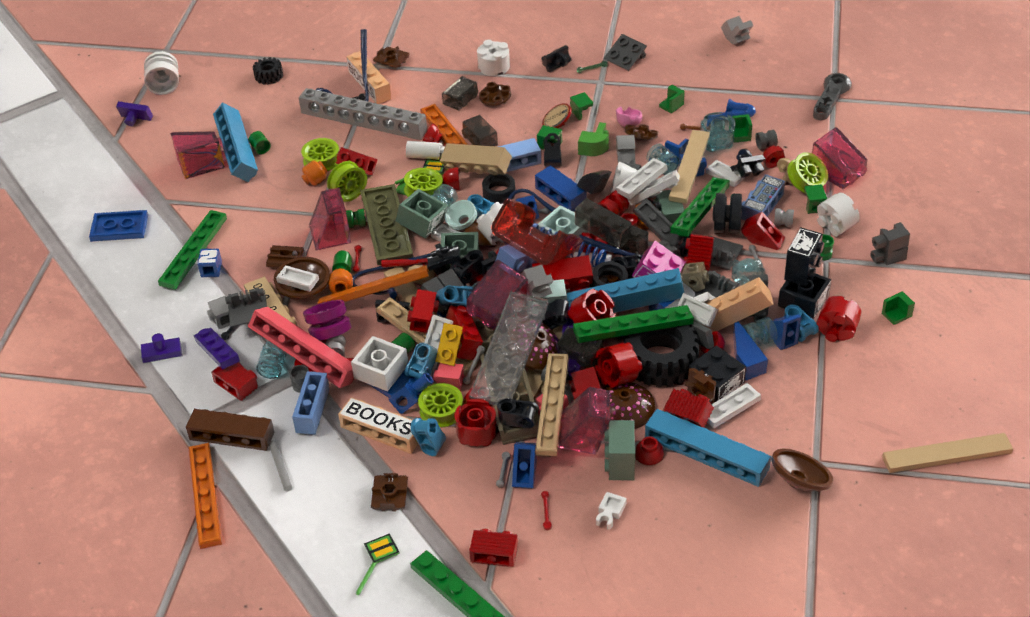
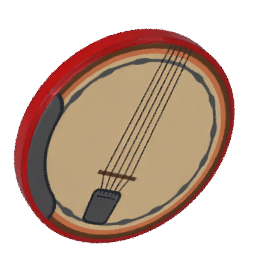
M566 103L556 105L547 112L543 118L542 125L560 128L565 125V122L571 115V107Z

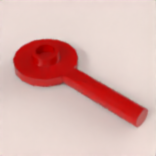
M427 258L417 260H381L382 268L410 265L426 266L428 265Z

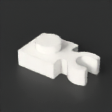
M606 492L598 508V513L600 514L596 517V526H599L602 521H607V529L610 530L613 526V518L619 520L627 504V498Z

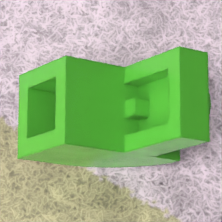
M599 122L596 133L581 132L578 140V155L599 156L609 149V131L606 130V123Z

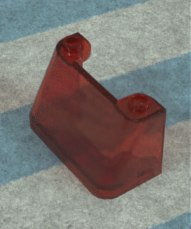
M509 198L505 199L491 226L492 233L546 266L552 265L578 251L584 239L577 235L567 234L561 230L556 235L541 232L533 227L536 220L535 211L526 204Z

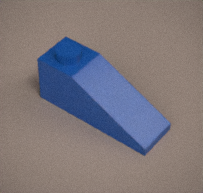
M739 321L734 323L735 359L746 366L745 381L767 373V357Z

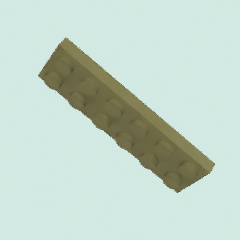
M395 184L360 190L377 265H381V260L413 258L407 228L396 222L400 202Z

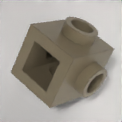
M704 262L685 264L683 272L680 273L682 282L688 285L694 292L704 289L706 282L709 281V274L705 270Z

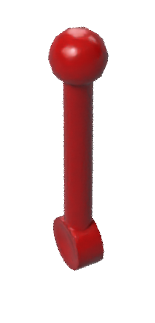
M356 245L354 247L356 256L353 271L359 272V252L362 251L360 245Z
M543 491L541 493L545 515L543 528L550 530L552 523L549 521L548 511L549 492Z

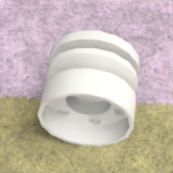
M160 51L150 54L144 62L145 86L154 94L165 95L172 93L179 84L178 61L167 52Z

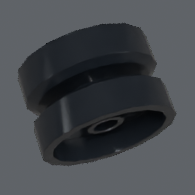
M716 193L715 204H713L714 233H723L726 222H729V232L731 234H740L742 194H732L730 196V205H727V195L725 193Z

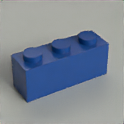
M551 165L535 174V188L558 205L574 212L587 204V192L577 187V183Z

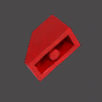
M763 212L746 219L740 230L752 244L774 250H779L785 239V236Z

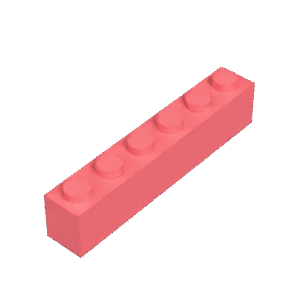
M264 307L254 311L248 325L250 329L313 371L327 373L328 381L337 387L342 388L352 384L354 376L350 360L271 308Z

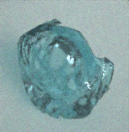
M745 258L741 261L734 260L732 265V279L740 284V286L747 283L748 275L765 274L760 258H757V260L752 258Z

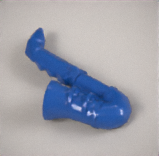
M729 99L726 112L707 115L704 118L703 125H708L711 120L732 119V116L749 114L752 117L755 115L756 109L751 104L737 103Z

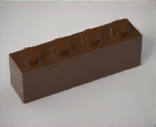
M194 408L186 425L189 440L267 451L269 442L275 433L272 419L209 411L207 409Z

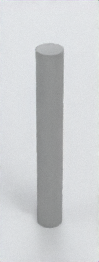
M275 440L269 442V447L284 491H290L292 485L278 444Z

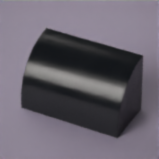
M600 170L586 174L579 180L577 187L590 194L603 191L612 172Z

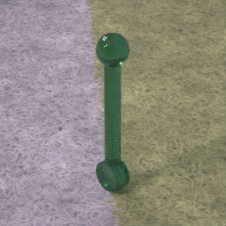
M602 61L599 64L583 68L578 67L577 72L582 73V71L597 68L601 66L607 67L608 62Z

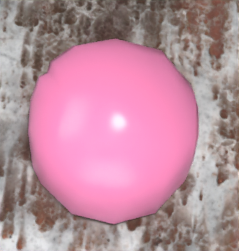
M622 107L616 109L617 121L622 127L626 125L637 126L642 121V113L637 109H631V107H628L625 111L622 110Z

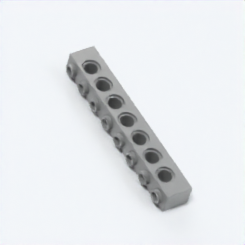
M308 88L299 96L302 114L421 140L427 132L426 114Z

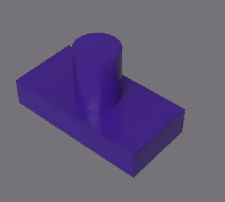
M120 101L116 105L121 117H126L124 123L128 126H134L136 119L151 121L153 118V114L147 105Z
M157 333L152 336L151 343L141 344L143 363L182 356L179 337L164 340L163 335Z

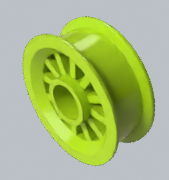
M317 138L307 142L302 147L301 153L304 157V166L313 160L321 161L327 171H330L338 165L336 161L339 146L334 140Z
M801 153L788 165L787 173L791 183L803 193H805V186L820 184L824 186L827 183L828 170L824 162L812 153Z
M352 161L342 162L329 174L327 188L338 200L350 202L361 195L360 190L365 189L367 174Z
M416 168L410 170L404 176L406 184L404 193L407 197L417 189L436 199L441 196L443 178L438 171L430 168Z
M438 383L428 386L421 392L418 398L421 419L428 420L433 418L437 421L440 428L455 424V410L460 404L463 406L462 393L451 384Z

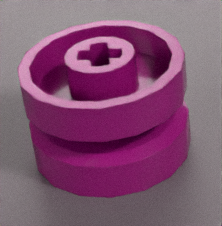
M327 301L303 312L305 322L311 325L308 328L309 334L318 340H324L350 330L352 327L350 319L344 315L347 311L344 301Z

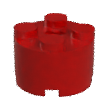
M590 289L572 301L568 310V316L574 323L615 317L616 312L613 314L614 302L605 291Z
M832 296L825 301L816 324L828 341H844L854 337L862 313L861 308L855 301L845 300L843 296Z
M628 342L599 349L595 355V359H598V365H595L597 376L604 385H610V388L633 382L642 370V364L638 360L633 346Z
M470 399L463 406L460 404L454 414L456 434L459 442L462 445L489 446L497 434V420L494 407L492 408L489 402L483 399Z

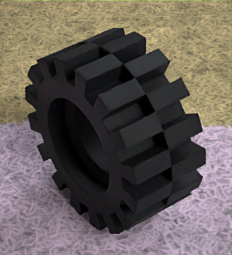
M265 57L263 60L259 59L253 65L254 77L258 83L262 82L264 85L265 83L269 85L272 82L274 84L276 83L275 81H280V78L282 79L283 77L282 64L279 59H271V57L266 59Z

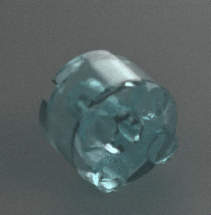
M714 112L705 115L704 119L701 120L700 131L710 132L706 146L707 151L714 152L716 150L732 148L735 135V120L728 115L726 117L722 116L720 112Z

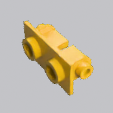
M448 323L443 324L435 362L455 366L463 327Z

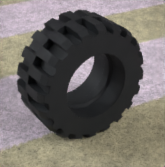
M691 324L624 335L623 343L628 342L633 346V350L642 364V370L639 372L636 380L639 382L643 381L648 386L656 385L655 387L659 388L662 386L672 387L675 383L678 385L684 382V379H688V365L699 358V336L695 328L691 327ZM657 346H664L671 348L674 351L670 353L659 354L651 352L647 349Z

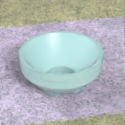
M460 200L453 203L445 213L446 223L455 230H462L471 226L477 217L476 207L468 200ZM463 218H469L466 223H460Z

